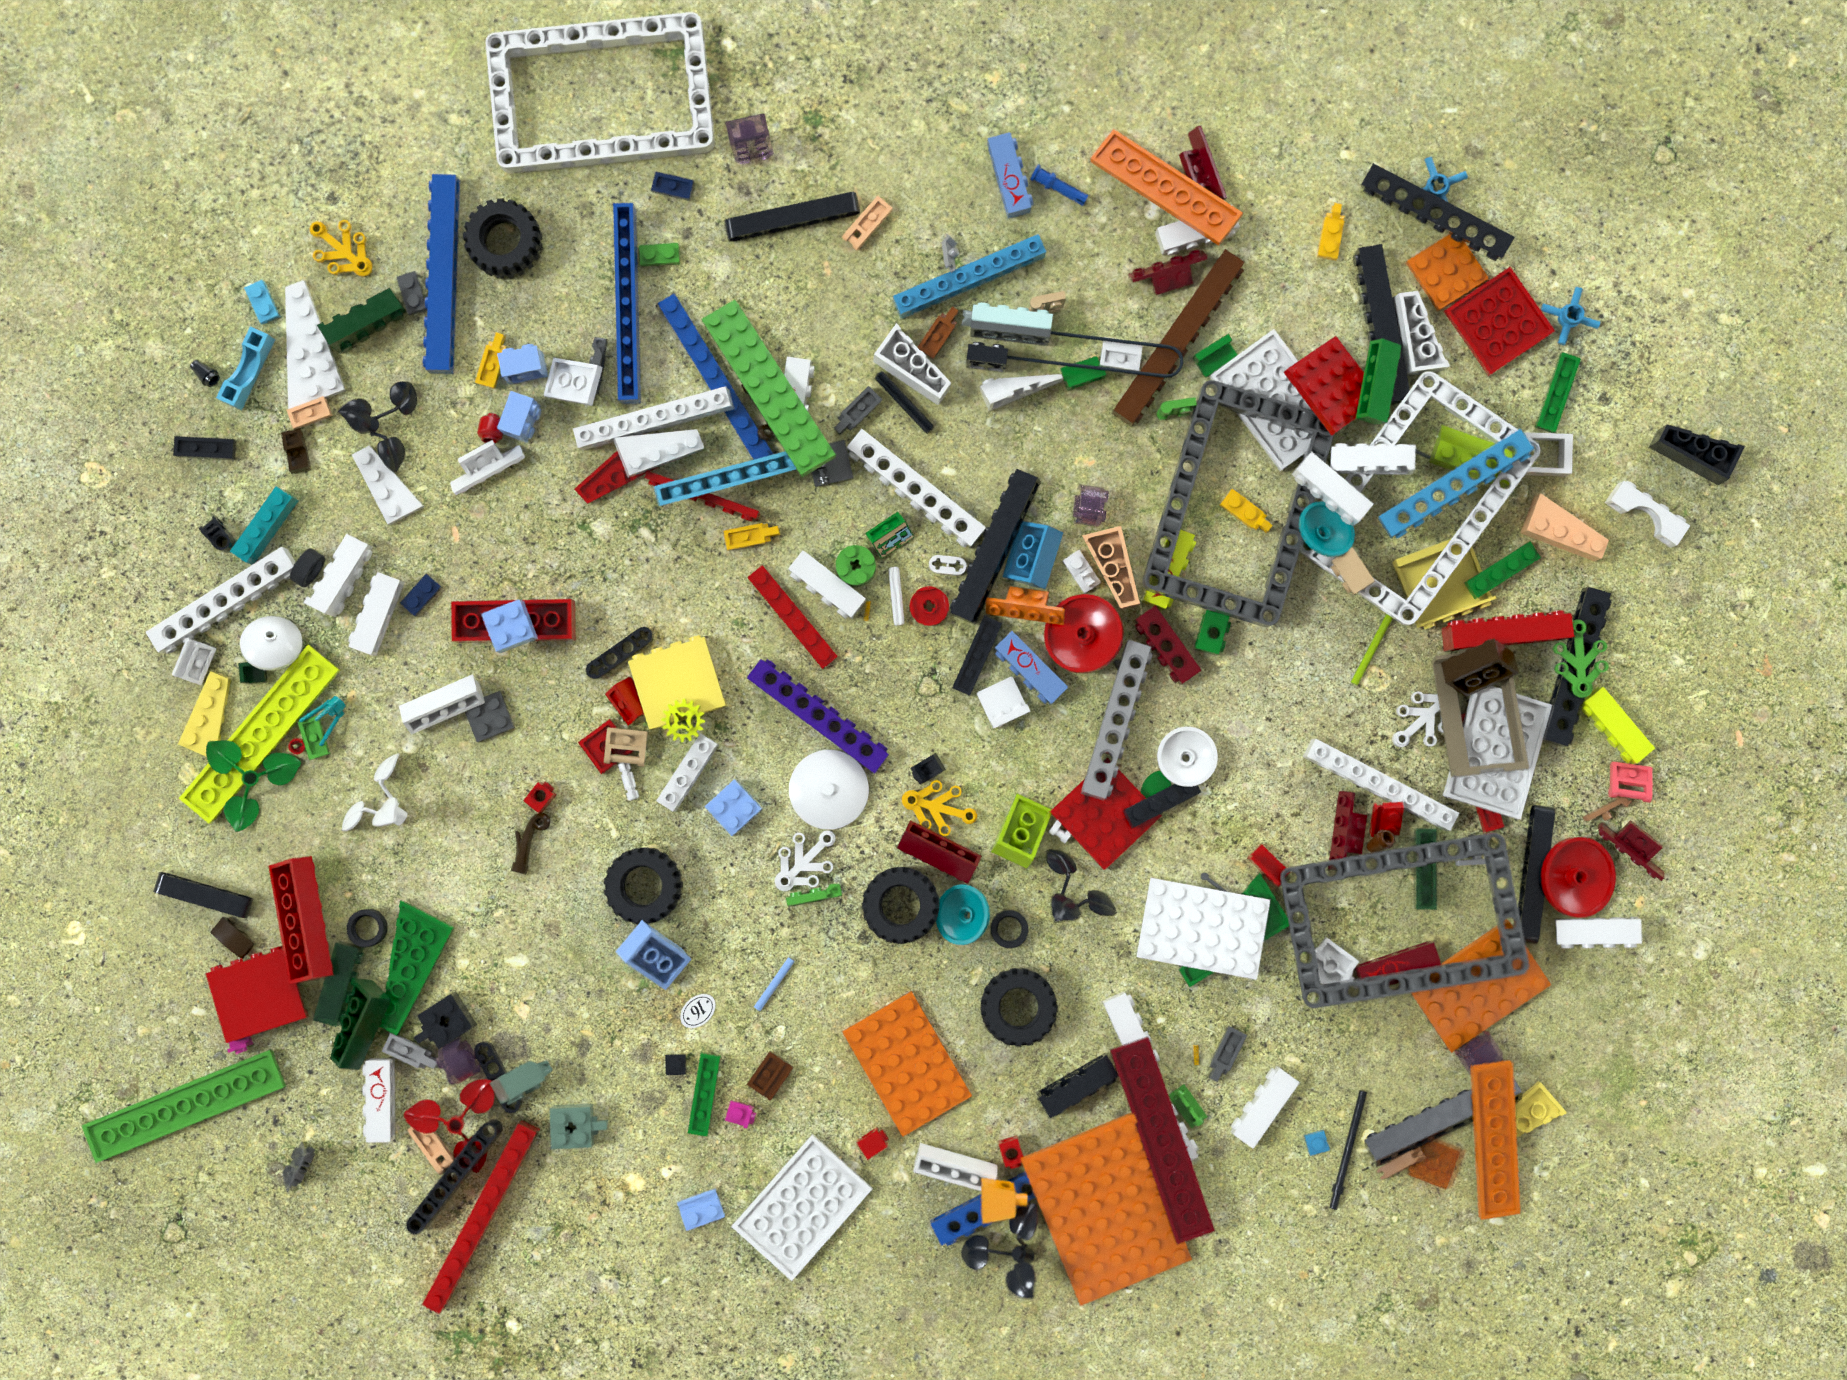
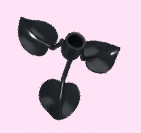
M404 381L397 382L391 387L390 400L395 407L384 413L371 417V405L368 401L361 398L345 403L338 410V413L344 417L354 431L360 434L370 433L371 436L383 439V441L377 444L378 455L384 465L392 472H397L404 460V445L397 437H390L388 439L387 436L376 433L379 428V418L389 415L398 409L403 415L411 414L415 410L417 405L415 388L410 382Z
M1054 849L1046 851V861L1052 871L1060 875H1066L1062 892L1055 893L1051 898V910L1055 923L1078 920L1081 916L1079 907L1086 903H1089L1090 910L1098 915H1116L1117 910L1113 902L1101 891H1089L1087 894L1088 899H1084L1078 904L1066 897L1065 892L1070 879V873L1076 872V864L1069 855L1062 851Z
M1033 1203L1017 1208L1015 1210V1217L1009 1219L1010 1231L1017 1235L1016 1239L1021 1244V1246H1016L1012 1252L988 1249L989 1240L982 1235L970 1237L964 1243L961 1251V1257L965 1264L973 1270H980L986 1266L989 1260L988 1253L1013 1257L1014 1261L1018 1263L1014 1264V1269L1006 1274V1286L1013 1295L1023 1299H1034L1036 1273L1034 1267L1030 1264L1034 1260V1251L1031 1248H1027L1028 1244L1022 1240L1029 1241L1036 1232L1038 1223L1037 1204Z

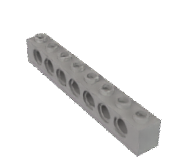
M1128 640L1125 644L1080 794L1103 801L1106 799V796L1110 797L1113 789V785H1110L1112 777L1116 778L1119 766H1116L1117 759H1121L1124 752V747H1121L1123 739L1127 740L1130 728H1127L1129 720L1133 721L1136 712L1133 706L1140 699L1141 691L1138 689L1140 683H1144L1147 672L1144 669L1146 664H1150L1153 653H1150V646ZM1130 660H1137L1140 667L1138 669L1132 668ZM1126 678L1132 679L1134 687H1127L1124 684V680ZM1125 697L1128 700V706H1121L1118 701L1119 698ZM1120 716L1123 724L1120 726L1115 725L1113 717ZM1114 735L1117 738V743L1114 745L1110 744L1107 741V736ZM1102 754H1109L1111 756V763H1104L1101 759ZM1096 773H1103L1106 777L1105 782H1098L1096 780Z

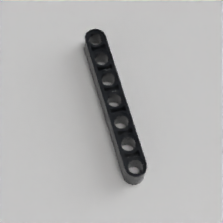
M847 192L731 217L724 220L728 241L735 242L852 217L860 214L861 211L857 193Z
M1532 805L1530 810L1518 901L1524 941L1529 944H1537L1539 941L1545 897L1541 883V871L1544 860L1551 850L1555 809L1553 807Z
M491 1119L477 1130L407 1220L406 1229L409 1233L413 1235L419 1234L433 1222L501 1135L503 1125L499 1120ZM488 1126L493 1127L494 1134L488 1131ZM476 1141L481 1143L482 1150L476 1147ZM464 1157L469 1159L470 1165L465 1164ZM452 1173L457 1175V1181L452 1178ZM440 1188L445 1191V1196L440 1194ZM427 1204L432 1205L433 1212L428 1209ZM415 1219L420 1221L421 1227L416 1225Z

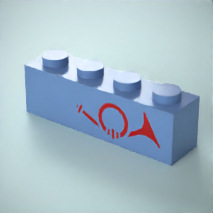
M1010 132L988 138L987 146L1007 218L1030 213L1031 206L1034 204L1032 195L1027 194L1026 175L1022 176V159L1017 157L1015 151L1018 150L1016 138H1012Z
M1013 631L995 647L997 651L995 655L1002 662L1006 660L1011 665L1009 669L1016 676L1020 674L1025 679L1023 683L1030 690L1034 688L1039 693L1037 697L1044 704L1048 702L1051 705L1068 688Z

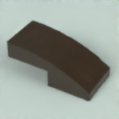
M298 428L281 432L283 449L287 454L289 472L295 474L311 470L302 429Z
M222 917L210 931L219 942L242 959L256 944L244 931L239 930L226 917Z

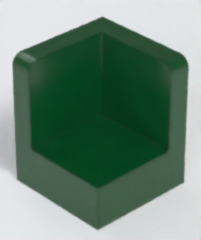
M248 662L238 663L240 683L255 684L267 682L266 670L256 668Z

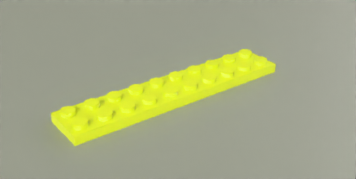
M307 645L299 657L290 665L228 739V741L236 743L241 749L242 757L236 765L244 771L253 770L256 772L263 763V760L272 753L340 672V669L311 645ZM208 763L179 799L207 823L212 824L224 810L226 802L234 797L245 785L241 780L242 774L233 767L229 773L220 774L214 771Z

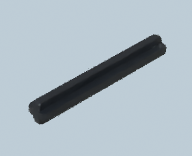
M883 371L879 372L875 376V380L926 434L931 432L934 425Z

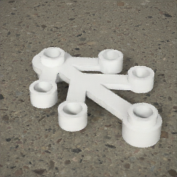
M1414 692L1411 695L1413 703L1418 704L1424 701L1434 702V704L1430 708L1398 706L1396 709L1398 716L1412 715L1420 717L1405 731L1394 733L1392 742L1397 747H1405L1410 741L1409 737L1426 723V734L1423 742L1426 746H1434L1437 742V738L1434 736L1435 714L1440 710L1437 694ZM1416 694L1420 695V701L1415 700L1414 696ZM1401 707H1404L1406 709V713L1404 715L1400 713ZM1441 720V722L1438 724V730H1439L1441 733H1444L1443 730H1442V720ZM1401 735L1405 737L1403 743L1399 741V736ZM1428 737L1433 738L1432 744L1427 742Z
M831 831L822 832L819 837L820 841L804 857L803 843L805 836L802 833L794 834L795 866L789 871L788 858L791 855V850L788 847L780 848L781 872L775 877L776 887L781 891H788L794 885L816 887L819 884L817 876L811 875L808 878L795 876L800 871H823L824 873H830L833 870V864L830 861L823 863L809 862L825 846L829 847L834 844L836 839L834 833ZM801 835L803 837L802 842H796L795 837ZM825 835L831 837L830 842L826 843L823 840ZM787 849L789 852L788 856H782L781 851ZM825 863L831 865L829 871L824 870L823 866ZM783 877L788 879L787 885L781 883ZM810 878H816L817 883L811 885L809 883Z

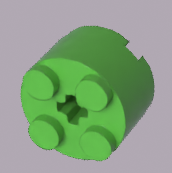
M860 545L844 548L836 559V571L839 578L851 587H860L869 583L876 572L873 554L867 548ZM859 562V566L861 568H857L855 571H853V567L851 566V564Z

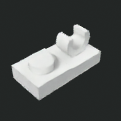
M1080 550L1062 561L1084 594L1101 583Z

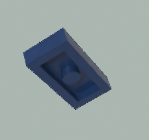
M655 171L651 192L690 201L694 180Z
M425 574L403 598L400 604L416 617L441 590L442 586L428 574Z

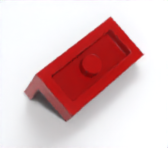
M630 676L613 685L605 693L628 726L644 714L634 680Z
M1260 844L1247 859L1269 881L1279 887L1281 885L1280 874L1286 867Z

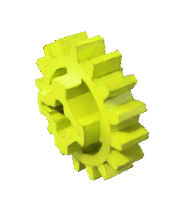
M683 699L681 704L678 700H675V706L668 704L670 710L663 711L667 716L661 719V721L666 722V725L662 728L669 730L666 734L667 736L674 735V741L678 737H680L681 742H684L686 737L689 741H692V735L699 737L697 731L704 730L700 725L706 722V720L701 719V716L705 713L698 712L701 706L697 705L694 707V701L692 700L689 704H687L686 699ZM687 707L690 708V710H688L687 712H681L678 708ZM671 715L674 716V724L672 726L670 723ZM678 715L682 717H688V719L686 720L688 726L685 724H679L681 719ZM695 715L697 718L696 726L692 724ZM686 729L689 733L680 734L677 731Z

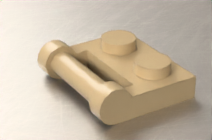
M1060 291L1033 297L1030 301L1029 311L1047 310L1049 313L1061 311L1066 300L1065 292Z
M607 727L604 763L618 762L638 764L639 767H644L647 731ZM611 748L639 751V756L611 754Z

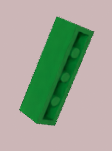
M1386 339L1370 341L1356 419L1374 425L1387 423L1400 359V344Z

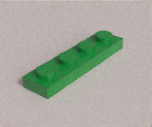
M1564 352L1560 353L1535 425L1536 428L1550 433L1556 432L1581 358Z
M1529 541L1470 578L1464 584L1473 598L1477 599L1541 557L1532 542Z
M700 1053L687 1134L708 1136L721 1059L720 1055Z

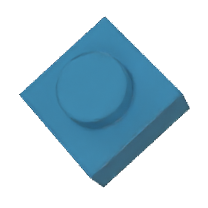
M1324 1130L1304 1135L1310 1156L1330 1150Z

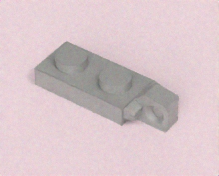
M390 1033L382 1052L416 1068L425 1069L428 1066L435 1069L440 1062L439 1059L431 1056L432 1051L393 1033Z

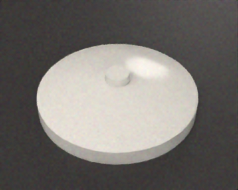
M821 750L805 757L794 769L789 783V796L796 813L806 823L820 829H838L853 822L864 810L869 795L868 779L862 766L850 755L837 750Z

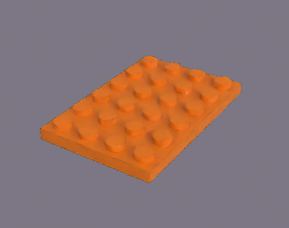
M1506 919L1504 922L1505 928H1512V924ZM1495 926L1441 963V965L1503 955L1498 927ZM1527 947L1529 968L1522 975L1411 993L1451 1053L1551 985ZM1515 959L1512 962L1513 969H1519L1522 965L1520 959ZM1478 965L1471 968L1472 976L1480 974L1481 969ZM1433 972L1430 975L1432 983L1440 979L1438 972Z
M912 991L842 1031L902 1137L972 1096Z

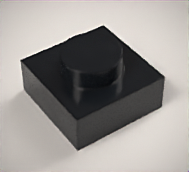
M686 1054L665 1055L666 1075L687 1074Z

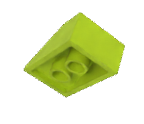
M1016 794L991 852L1027 869L1034 860L1051 817L1049 811L1052 809Z

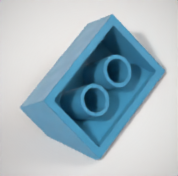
M1023 521L1013 542L1002 577L1031 587L1046 589L1063 532L1048 525Z

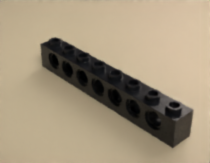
M1374 163L1361 184L1365 194L1371 197L1374 194L1381 197L1380 201L1384 204L1398 206V211L1406 215L1409 213L1415 215L1417 221L1423 224L1428 222L1434 225L1433 229L1442 234L1446 231L1451 234L1450 238L1459 243L1463 240L1469 244L1468 247L1476 252H1479V250L1486 252V257L1493 261H1497V259L1502 261L1515 238ZM1386 181L1389 183V188L1386 191H1381L1378 188V184ZM1402 190L1407 193V197L1404 200H1398L1395 194ZM1422 200L1425 205L1422 209H1415L1413 202ZM1433 209H1439L1442 212V216L1434 219L1430 213ZM1451 218H1457L1460 225L1456 228H1451L1448 225V221ZM1469 227H1474L1477 230L1475 237L1467 236L1466 230ZM1488 236L1493 237L1495 244L1491 247L1486 246L1484 238Z
M1592 587L1582 588L1573 621L1582 620L1591 627L1590 634L1586 632L1583 634V643L1586 647L1584 657L1593 648V644L1601 640L1599 635L1606 624V618H1604L1606 610H1609L1612 603L1610 599L1611 593ZM1591 605L1596 608L1595 616L1590 613ZM1580 624L1576 625L1577 631H1581ZM1573 637L1567 640L1566 646L1567 650L1575 656ZM1562 657L1561 662L1566 663L1568 671L1577 677L1574 667ZM1595 659L1585 669L1586 676L1589 674L1590 667H1593ZM1560 665L1559 668L1560 672L1564 671V667L1562 665ZM1557 675L1549 703L1552 705L1542 741L1567 747L1573 741V727L1579 720V706L1583 704L1585 697L1579 698L1575 696L1568 688L1569 681L1562 675ZM1581 684L1580 690L1584 691L1585 685ZM1565 700L1568 701L1570 704V708L1568 711L1564 710L1563 708V702ZM1560 719L1564 722V728L1562 730H1560L1557 726V723Z

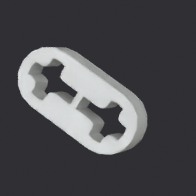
M935 555L929 561V568L936 574L960 576L966 571V562L960 557ZM936 559H940V562L947 564V567L940 566L939 570H937L932 563L936 562ZM956 561H959L963 569L961 568L959 572H956L955 568L949 567V564L955 565Z

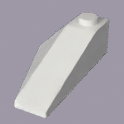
M1062 374L999 378L996 380L990 378L982 382L983 385L980 386V391L988 410L991 411L1060 383L1063 377Z

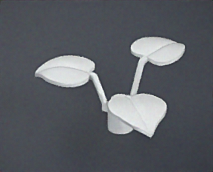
M395 754L383 761L377 768L374 780L376 782L379 781V785L389 799L379 811L364 807L365 803L363 801L354 804L344 817L342 824L343 832L354 828L364 812L375 814L372 821L374 826H385L392 823L399 826L405 821L407 812L398 807L397 799L391 795L384 785V780H387L392 774L400 754Z

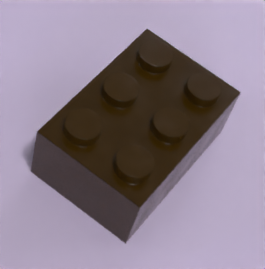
M1495 638L1486 640L1483 644L1469 648L1465 652L1452 656L1441 663L1445 683L1465 697L1519 674L1514 652Z

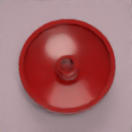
M1090 594L1071 596L1060 602L1056 607L1065 609L1064 624L1046 623L1044 629L1045 646L1051 658L1065 670L1078 674L1093 673L1110 664L1119 653L1124 636L1123 623L1116 609L1103 598Z
M1570 837L1558 842L1549 851L1542 866L1541 883L1543 892L1551 906L1566 916L1584 918L1598 913L1610 901L1615 889L1616 871L1610 854L1600 843L1590 838Z

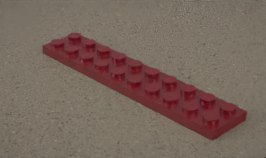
M1147 1036L1110 1049L1131 1113L1136 1117L1137 1123L1135 1124L1176 1244L1178 1245L1215 1232L1149 1037Z

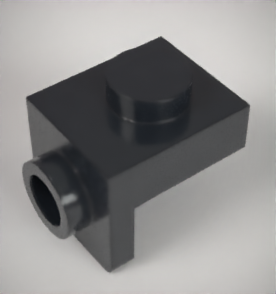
M937 753L910 768L913 778L920 785L946 770Z

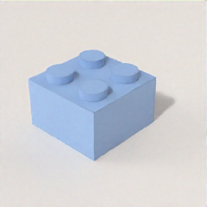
M526 344L521 349L507 348L503 349L502 353H497L501 375L509 385L548 377L544 354L537 345Z
M510 391L497 429L506 436L527 443L529 438L533 437L535 420L540 418V405L533 398Z
M520 599L482 614L495 651L498 653H503L538 639L525 603Z
M736 779L705 806L731 836L739 832L763 809Z

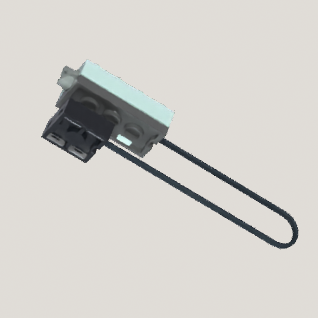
M988 303L973 304V311L963 310V317L965 318L962 319L961 326L970 327V337L1048 346L1050 335L1167 348L1174 350L1180 358V366L1176 372L1172 374H1158L1008 356V348H1004V345L993 344L991 347L985 346L982 342H973V344H968L966 368L1006 372L1007 359L1171 378L1177 375L1183 366L1181 352L1176 347L1170 345L1051 331L1053 314H1049L1047 310L1032 312L1024 307H1018L1015 310L1009 309V306L1006 305L990 307Z

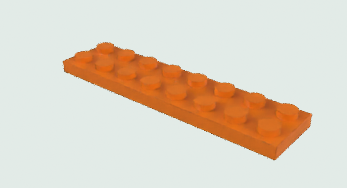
M1115 129L1111 131L1090 158L1091 163L1218 246H1220L1243 215V212Z
M1507 1060L1470 1066L1478 1215L1481 1220L1520 1214L1513 1063Z

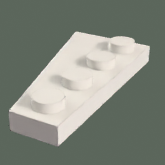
M367 446L352 454L388 525L424 508L422 503L402 483L399 477L384 465L379 455L371 446Z

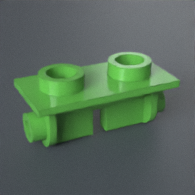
M1185 1084L1169 1094V1098L1191 1128L1204 1123L1203 1120L1208 1116Z

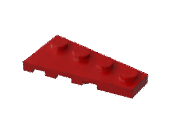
M616 451L574 490L589 504L645 475L646 472L628 478L618 451Z

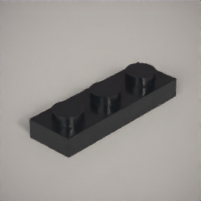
M174 436L173 456L235 460L236 440Z

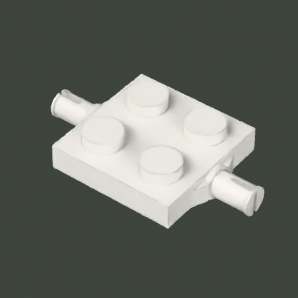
M1325 937L1321 944L1315 948L1320 983L1327 984L1355 979L1352 977V974L1359 961ZM1307 952V953L1310 955V956H1309V960H1308V962H1309L1310 959H1311V954H1310L1309 952Z

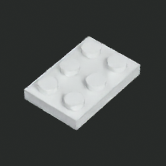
M553 358L543 396L592 406L603 367Z

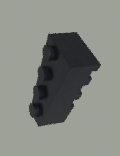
M1666 424L1656 432L1649 448L1719 486L1729 480L1745 446L1740 444L1734 445L1722 439L1709 438L1708 435L1704 434L1698 435L1690 430Z
M1103 1053L1037 1091L1036 1094L1048 1117L1051 1119L1061 1114L1067 1108L1080 1103L1086 1096L1094 1095L1102 1086L1113 1084L1117 1081L1116 1078L1119 1075L1107 1054Z

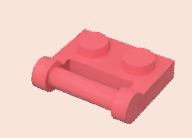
M1613 761L1610 764L1609 797L1616 798L1619 796L1640 799L1643 802L1650 803L1652 800V767ZM1619 784L1644 787V792L1620 789Z

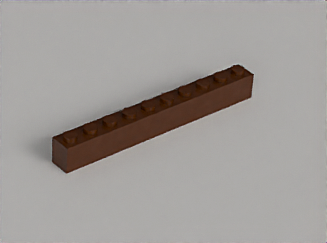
M1225 249L1159 344L1176 347L1184 358L1189 351L1186 348L1190 342L1193 344L1200 335L1197 332L1201 326L1205 328L1211 319L1208 316L1212 310L1216 312L1222 301L1219 299L1223 294L1228 295L1233 287L1231 285L1233 279L1236 278L1238 280L1244 272L1242 266L1245 262ZM1157 347L1141 369V372L1172 374L1177 368L1175 363L1179 356L1174 350ZM1137 375L1111 414L1130 427L1134 422L1138 424L1144 415L1141 413L1144 407L1149 408L1155 400L1153 397L1155 391L1160 392L1166 384L1165 378Z

